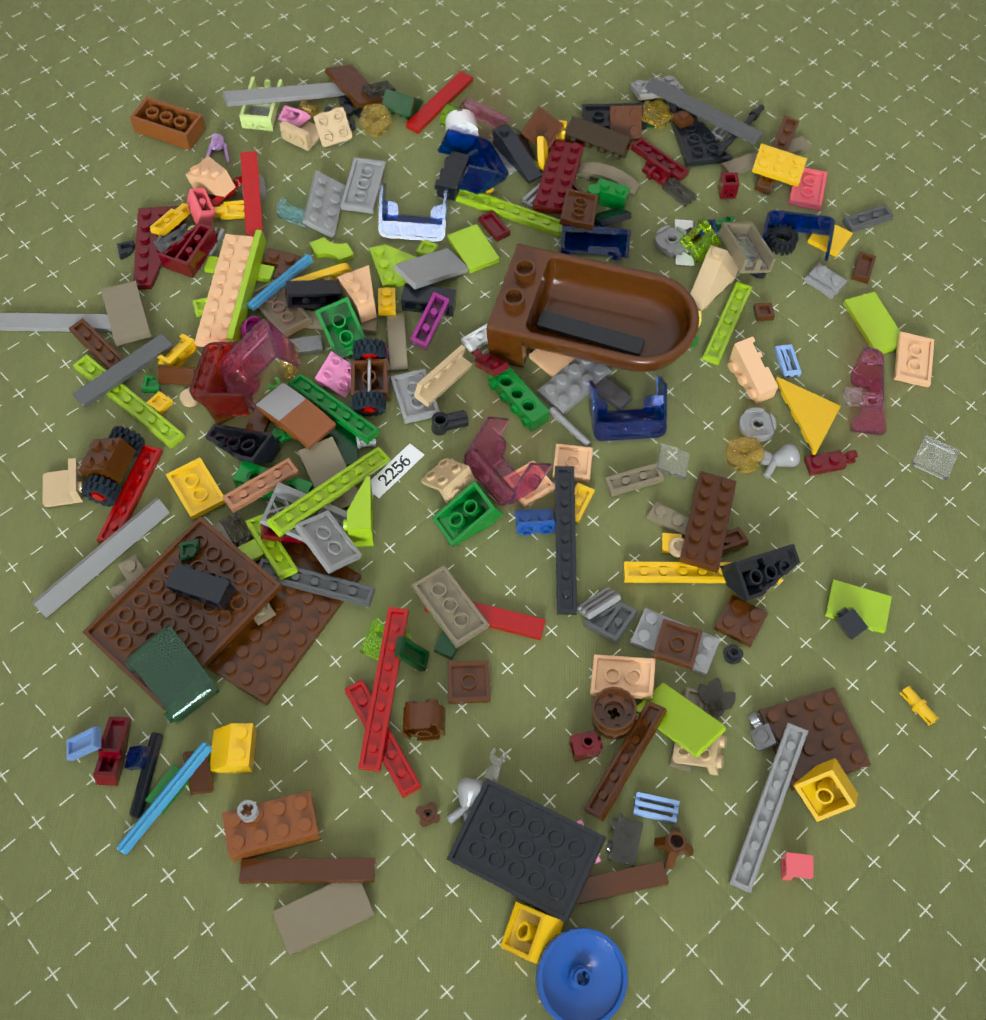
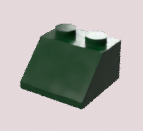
M385 89L381 108L386 109L385 113L394 115L396 112L400 114V117L409 120V117H413L419 111L424 100Z

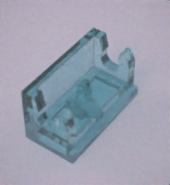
M284 197L276 204L278 218L308 227L302 224L304 209L289 205L286 202L287 198Z

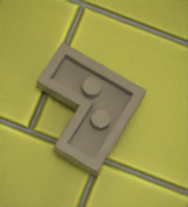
M135 555L117 565L126 580L108 590L114 600L145 571Z

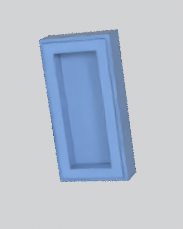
M94 726L67 739L66 759L75 761L100 749L101 727Z

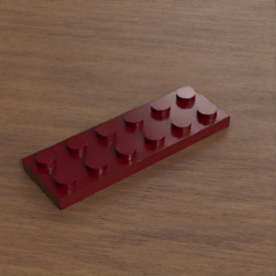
M555 140L553 142L533 203V210L557 214L562 213L566 188L573 189L584 151V144Z

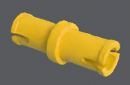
M907 686L902 690L903 692H900V695L912 706L911 710L914 713L917 712L928 726H931L939 719L926 705V700H922L911 686Z

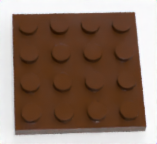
M835 687L767 707L757 712L761 714L764 724L770 723L779 742V744L772 747L775 755L787 723L808 730L789 784L791 791L796 790L794 784L815 766L833 758H836L845 774L871 765Z

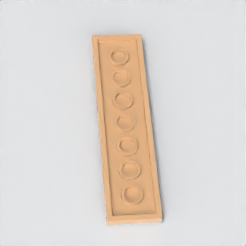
M225 234L196 335V346L231 349L226 337L252 246L253 236Z

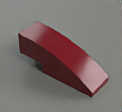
M109 716L101 739V748L97 751L99 758L93 773L96 785L118 786L128 746L131 725L130 717Z

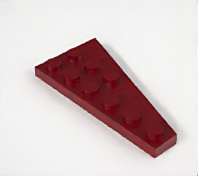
M179 206L138 208L133 277L138 290L153 288L162 265L158 256L160 251L153 243L161 235L151 233L150 226L170 209H176ZM184 220L181 221L179 225L174 227L169 233L179 229L180 226L183 225Z

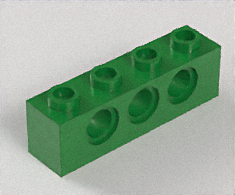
M510 367L496 377L488 374L487 383L489 388L494 390L500 400L509 406L512 414L519 417L524 427H528L532 432L549 421V409Z
M242 461L233 478L235 487L237 488L267 471L268 468ZM297 477L284 483L305 494L314 489L312 482ZM274 490L260 498L271 499Z

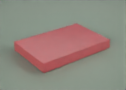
M804 167L798 187L791 186L788 204L820 211L827 172Z

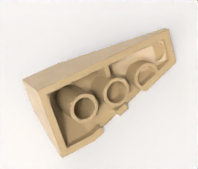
M712 245L707 252L690 293L697 304L698 310L701 312L714 301V298L719 293H722L734 281L739 270L727 250Z

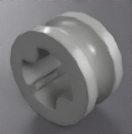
M244 800L237 807V814L242 821L250 823L257 819L259 809L254 801ZM249 806L250 809L254 807L251 810L252 814L250 816H247V814L242 815L245 812V807Z

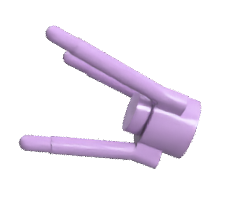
M213 134L206 157H210L212 149L215 151L223 149L226 161L230 163L224 137L221 134Z

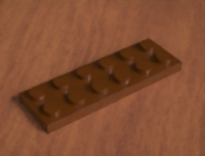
M700 471L679 562L715 573L718 572L737 481Z

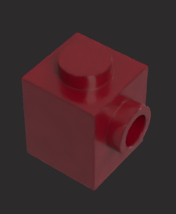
M737 172L721 173L718 183L720 199H736L740 185Z
M595 730L570 736L569 744L574 762L599 757L601 749H603L601 737H597Z

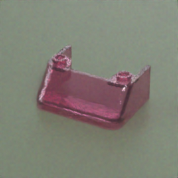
M261 319L228 352L221 362V370L230 401L253 411L256 407L252 395L260 386L258 375L275 358H279L296 367L301 365L294 344L273 323L266 319Z
M487 417L464 455V464L470 467L476 479L499 505L509 506L535 491L552 465L550 463H530L522 476H520L502 456L507 445L501 434L510 420L508 418Z

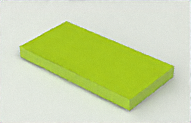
M875 292L844 300L843 305L875 356L897 349V339L900 330Z
M664 682L654 690L653 700L644 699L637 705L636 714L640 715L647 701L666 708L667 713L660 723L658 730L696 758L726 731L725 725Z

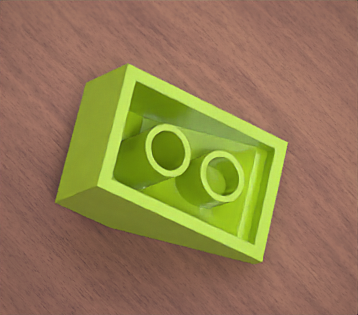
M366 476L347 510V519H343L344 531L356 547L374 546L373 492L370 476Z

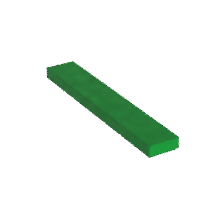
M302 373L288 382L290 388L308 399L327 416L367 445L380 434L379 428Z

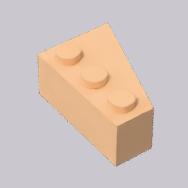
M209 156L199 164L192 166L190 171L185 174L193 188H205L207 194L225 197L235 188L227 170Z
M369 265L337 277L341 294L344 298H349L359 321L363 323L376 318L377 313Z
M752 336L734 344L728 368L734 373L738 383L744 387L748 397L755 404H759L773 398L778 385L769 367H764L760 359L763 355L761 351L757 353L753 345L755 339Z

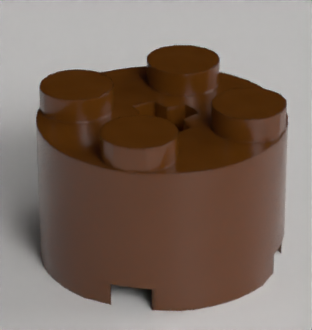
M427 699L425 702L418 703L416 701L405 702L402 732L405 738L411 739V736H416L417 741H434L440 739L441 734L445 736L446 709L438 704V700Z

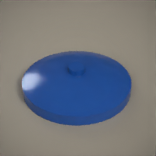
M588 928L569 929L556 935L543 949L536 968V989L543 1007L555 1020H609L620 1008L626 994L628 983L626 963L617 945L603 933Z

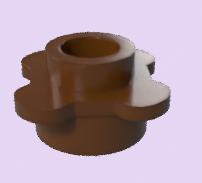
M429 802L426 806H418L416 808V814L420 817L419 823L422 827H427L440 821V815L436 811V803Z

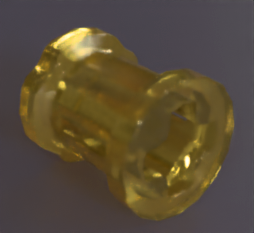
M302 100L298 107L299 110L308 113L312 120H314L313 116L319 113V107L309 104L306 100Z

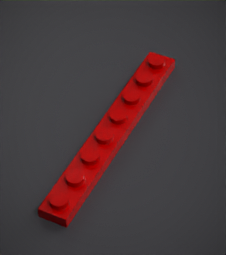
M388 607L359 760V770L381 772L401 661L394 656L398 636H405L409 609Z

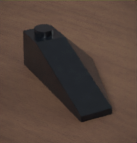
M508 124L494 129L493 145L529 184L542 178V173L529 141L520 134L521 131Z
M791 544L720 567L726 585L744 601H749L763 596L782 576L788 574L798 565L800 560L795 545Z

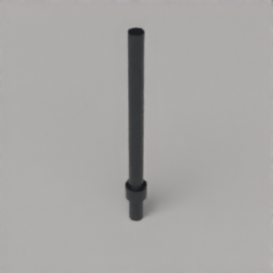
M761 104L756 109H753L743 123L750 125L753 120H756L764 110V105ZM731 134L716 150V154L720 156L738 136Z

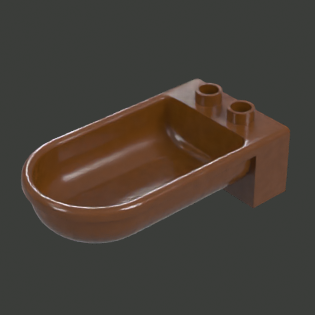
M517 244L486 327L488 350L490 354L508 362L509 365L524 368L530 348L624 370L651 372L669 366L690 348L699 328V311L689 291L680 283L667 276ZM542 310L643 338L645 342L640 356H634L537 328L536 324Z

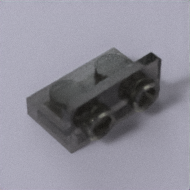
M619 813L617 819L613 818L610 831L614 832L612 840L608 839L605 852L609 853V861L634 867L644 822L623 817L624 814Z

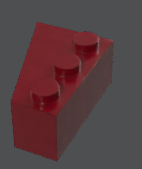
M197 223L183 234L181 240L177 243L173 242L171 248L158 254L163 267L193 278L218 242L214 227Z

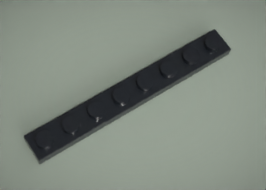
M555 466L557 615H577L574 466Z

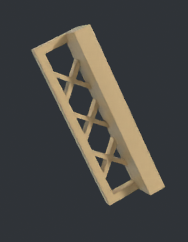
M463 345L459 346L419 381L414 397L428 407L470 370L472 363L463 357L466 347Z

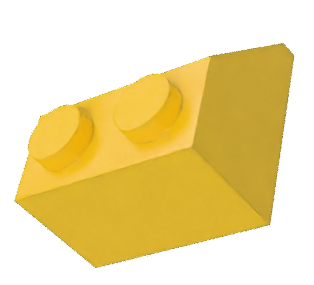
M231 723L214 730L209 766L210 773H253L257 736L253 723Z
M836 758L815 766L794 784L797 792L817 822L856 807L858 793Z
M515 902L500 947L537 964L545 946L556 935L561 933L564 921Z

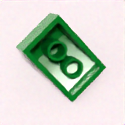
M348 297L315 311L333 352L341 358L353 354L354 341L366 338Z
M473 481L434 515L432 519L451 546L454 547L490 527L504 513L486 489L476 481Z

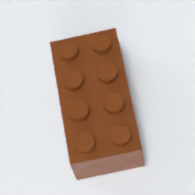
M146 97L130 116L134 132L187 150L192 149L206 130L201 114Z
M310 790L256 804L259 809V815L256 820L250 823L240 819L237 809L222 813L228 855L233 863L242 859H250L321 840L314 800ZM249 806L245 807V812L242 815L247 814V816H250L252 814L251 810L254 807H251V809Z

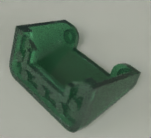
M169 624L126 657L128 661L125 665L131 673L136 671L165 708L166 712L163 715L170 724L175 722L178 725L220 692Z

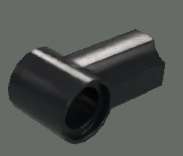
M461 410L447 414L444 412L434 413L431 431L435 435L440 436L444 435L447 430L468 426L469 422L466 411Z

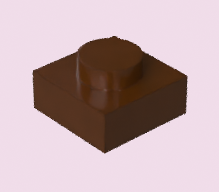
M685 109L672 115V120L680 129L694 123V118Z
M772 302L754 304L753 309L756 321L774 320L775 314Z

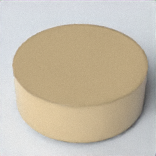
M194 389L183 390L180 394L181 403L186 407L197 405L199 402L197 391Z
M677 537L671 540L669 552L672 556L680 558L683 538Z

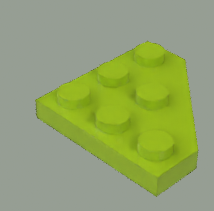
M386 244L369 248L382 288H394L408 283L394 270L395 264L417 257Z

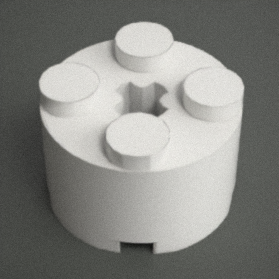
M462 109V111L454 110L447 115L445 121L447 140L452 145L461 149L468 148L479 136L475 114L470 110Z

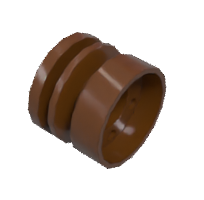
M619 687L605 688L597 693L592 704V723L599 735L612 740L621 739L628 735L635 723L637 711L633 696L628 691ZM613 713L617 714V717L614 719L610 718Z

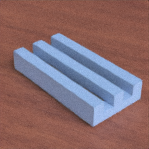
M793 345L775 346L774 352L783 378H787V376L794 377V375L800 376L802 372ZM786 349H788V352H789V355H790V358H791V361H792L794 370H792V367H791V364H790V359H789V356L787 355Z
M637 792L633 815L676 824L680 801ZM640 799L668 806H673V808L640 801ZM638 807L671 813L672 817L639 810Z

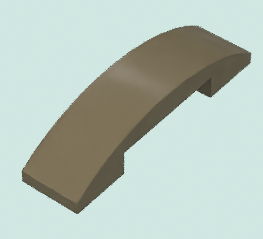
M581 163L576 175L588 181L592 177L596 179L602 178L631 187L629 196L632 197L635 196L640 187V183L627 173L602 163Z
M404 312L396 313V315L387 316L391 372L408 371Z

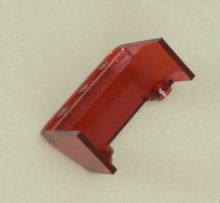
M211 342L205 345L189 388L191 397L220 416H249L250 412L243 394L225 393L230 375H241L245 372L247 365H265L258 342Z

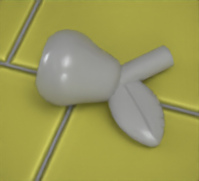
M791 443L783 445L773 455L764 450L752 452V457L756 462L768 465L763 474L767 479H770L776 466L795 467L801 460L797 447Z
M463 777L458 781L457 792L460 807L446 816L450 824L462 816L464 821H466L484 784L481 780Z

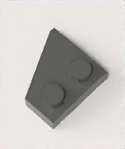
M620 601L612 605L610 609L599 613L595 618L591 620L586 619L583 625L617 645L638 615V610Z

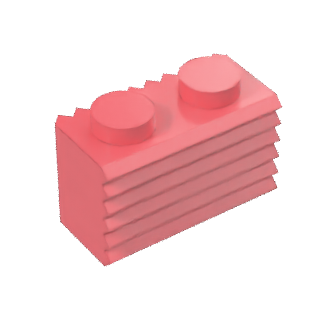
M189 189L186 203L189 205L195 224L202 223L212 226L216 211H214L207 191H205L206 189Z

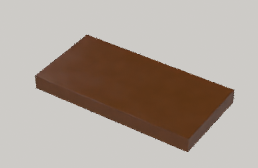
M352 65L328 67L325 69L327 76L358 109L382 105L383 98Z

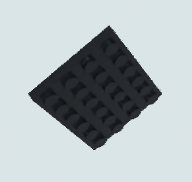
M486 778L446 860L568 923L606 837Z

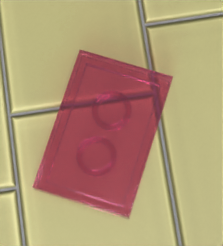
M466 98L458 111H462V109L470 110L475 114L477 120L494 128L508 124L510 121L509 117L470 98Z

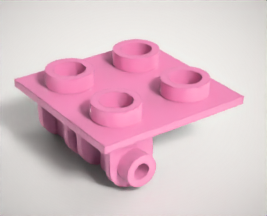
M331 351L314 378L317 380V385L321 388L328 387L343 398H346L351 390V364Z

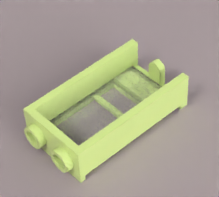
M251 77L248 89L264 88L257 87L255 77ZM268 79L264 81L265 88L271 87V82ZM279 79L277 87H282L283 81ZM280 102L243 105L239 115L242 128L273 131Z

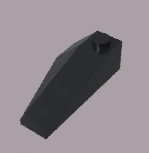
M214 424L205 435L208 441L239 461L272 463L281 450L272 433Z

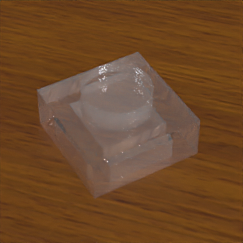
M862 387L843 389L845 406H864L865 398Z

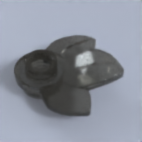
M719 678L711 680L707 686L699 684V698L704 703L706 713L713 718L720 717L724 710H729L733 707L736 694L734 692H724Z

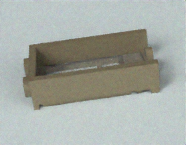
M753 222L722 223L718 238H721L738 266L739 272L771 273L776 258Z

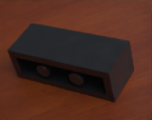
M451 151L449 157L445 158L444 168L440 170V178L435 182L437 197L456 201L469 169L470 155Z
M338 280L286 281L285 297L287 307H325L341 300Z
M405 283L401 298L402 310L423 313L433 292H436L450 299V305L444 316L453 317L456 305V290L433 286L414 289L410 284Z
M175 564L165 583V586L173 594L223 611L226 610L236 590L231 584L230 579L224 576L215 577L206 570L197 571L188 564H184V566Z

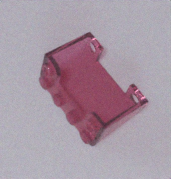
M863 347L851 371V383L855 387L869 389V392L862 393V407L858 415L851 420L850 431L883 435L887 430V384L884 355L878 349Z

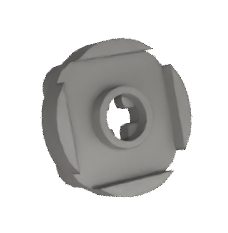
M667 225L657 231L654 244L667 257H673L686 250L689 238L686 231L681 227L671 228V225Z
M762 408L747 409L738 423L739 430L744 439L748 442L770 440L776 429L774 416L771 413L764 412L765 409ZM757 422L758 425H762V426L756 427V426H754V423Z

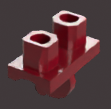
M649 156L646 158L642 172L646 174L647 179H653L661 186H666L673 170L664 167L660 161L654 160Z

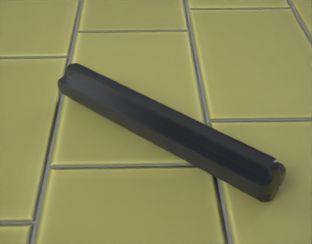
M153 732L150 735L129 815L134 818H140L143 815L146 804L145 799L149 793L163 740V735Z

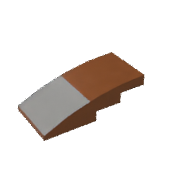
M284 383L256 404V407L281 431H286L294 440L298 439L308 450L336 427V423L324 412Z

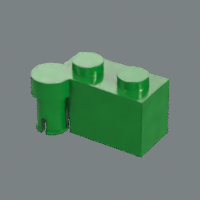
M599 178L597 184L589 185L587 193L599 195V205L611 209L617 207L625 209L631 187Z

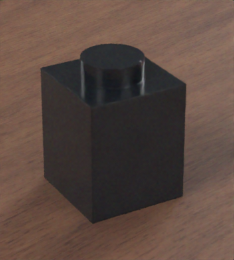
M843 607L836 613L837 617L834 618L835 622L849 639H854L869 628L852 607L848 609Z

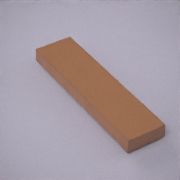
M287 458L225 494L222 498L232 513H235L274 490L278 482L284 484L298 476L299 470Z

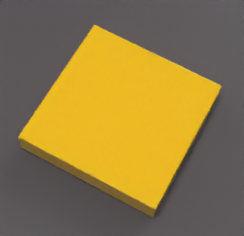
M823 219L807 243L837 258L853 233Z

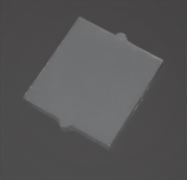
M661 443L656 469L669 474V476L673 475L685 480L690 453Z

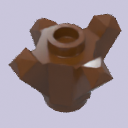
M671 826L670 834L666 837L655 838L654 846L662 849L667 856L665 868L674 869L679 855L693 856L694 848L687 842L678 827Z

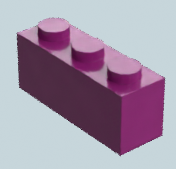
M433 292L410 339L412 344L426 351L428 350L450 305V299Z

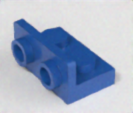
M553 508L515 511L516 533L527 536L533 533L550 534L555 532L556 520H554Z

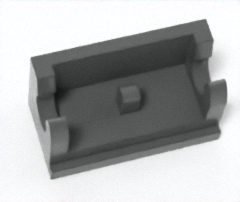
M187 224L181 225L179 229L163 237H157L153 242L160 252L167 251L171 248L173 242L177 243L183 238V234L187 232Z

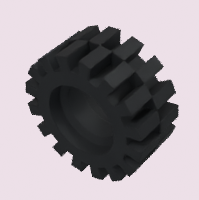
M778 224V227L774 225L770 229L766 244L771 248L772 252L775 251L776 255L778 253H781L780 256H783L784 253L789 255V253L795 250L799 234L796 233V229L792 230V226L788 228L786 227L787 224H784V226ZM777 238H783V239H785V240H787V241H786V242L780 241V240L777 239Z

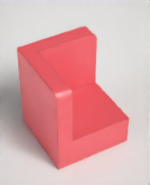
M786 852L781 857V880L790 881L794 877L812 879L814 877L813 856Z

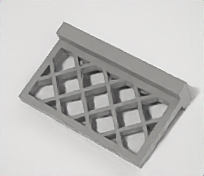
M278 482L260 524L270 527L267 524L268 519H266L268 515H276L306 494ZM274 500L283 503L284 507L277 508ZM328 504L312 515L315 516L329 510L344 530L343 519H347V511ZM291 529L286 533V535L305 542L296 529Z

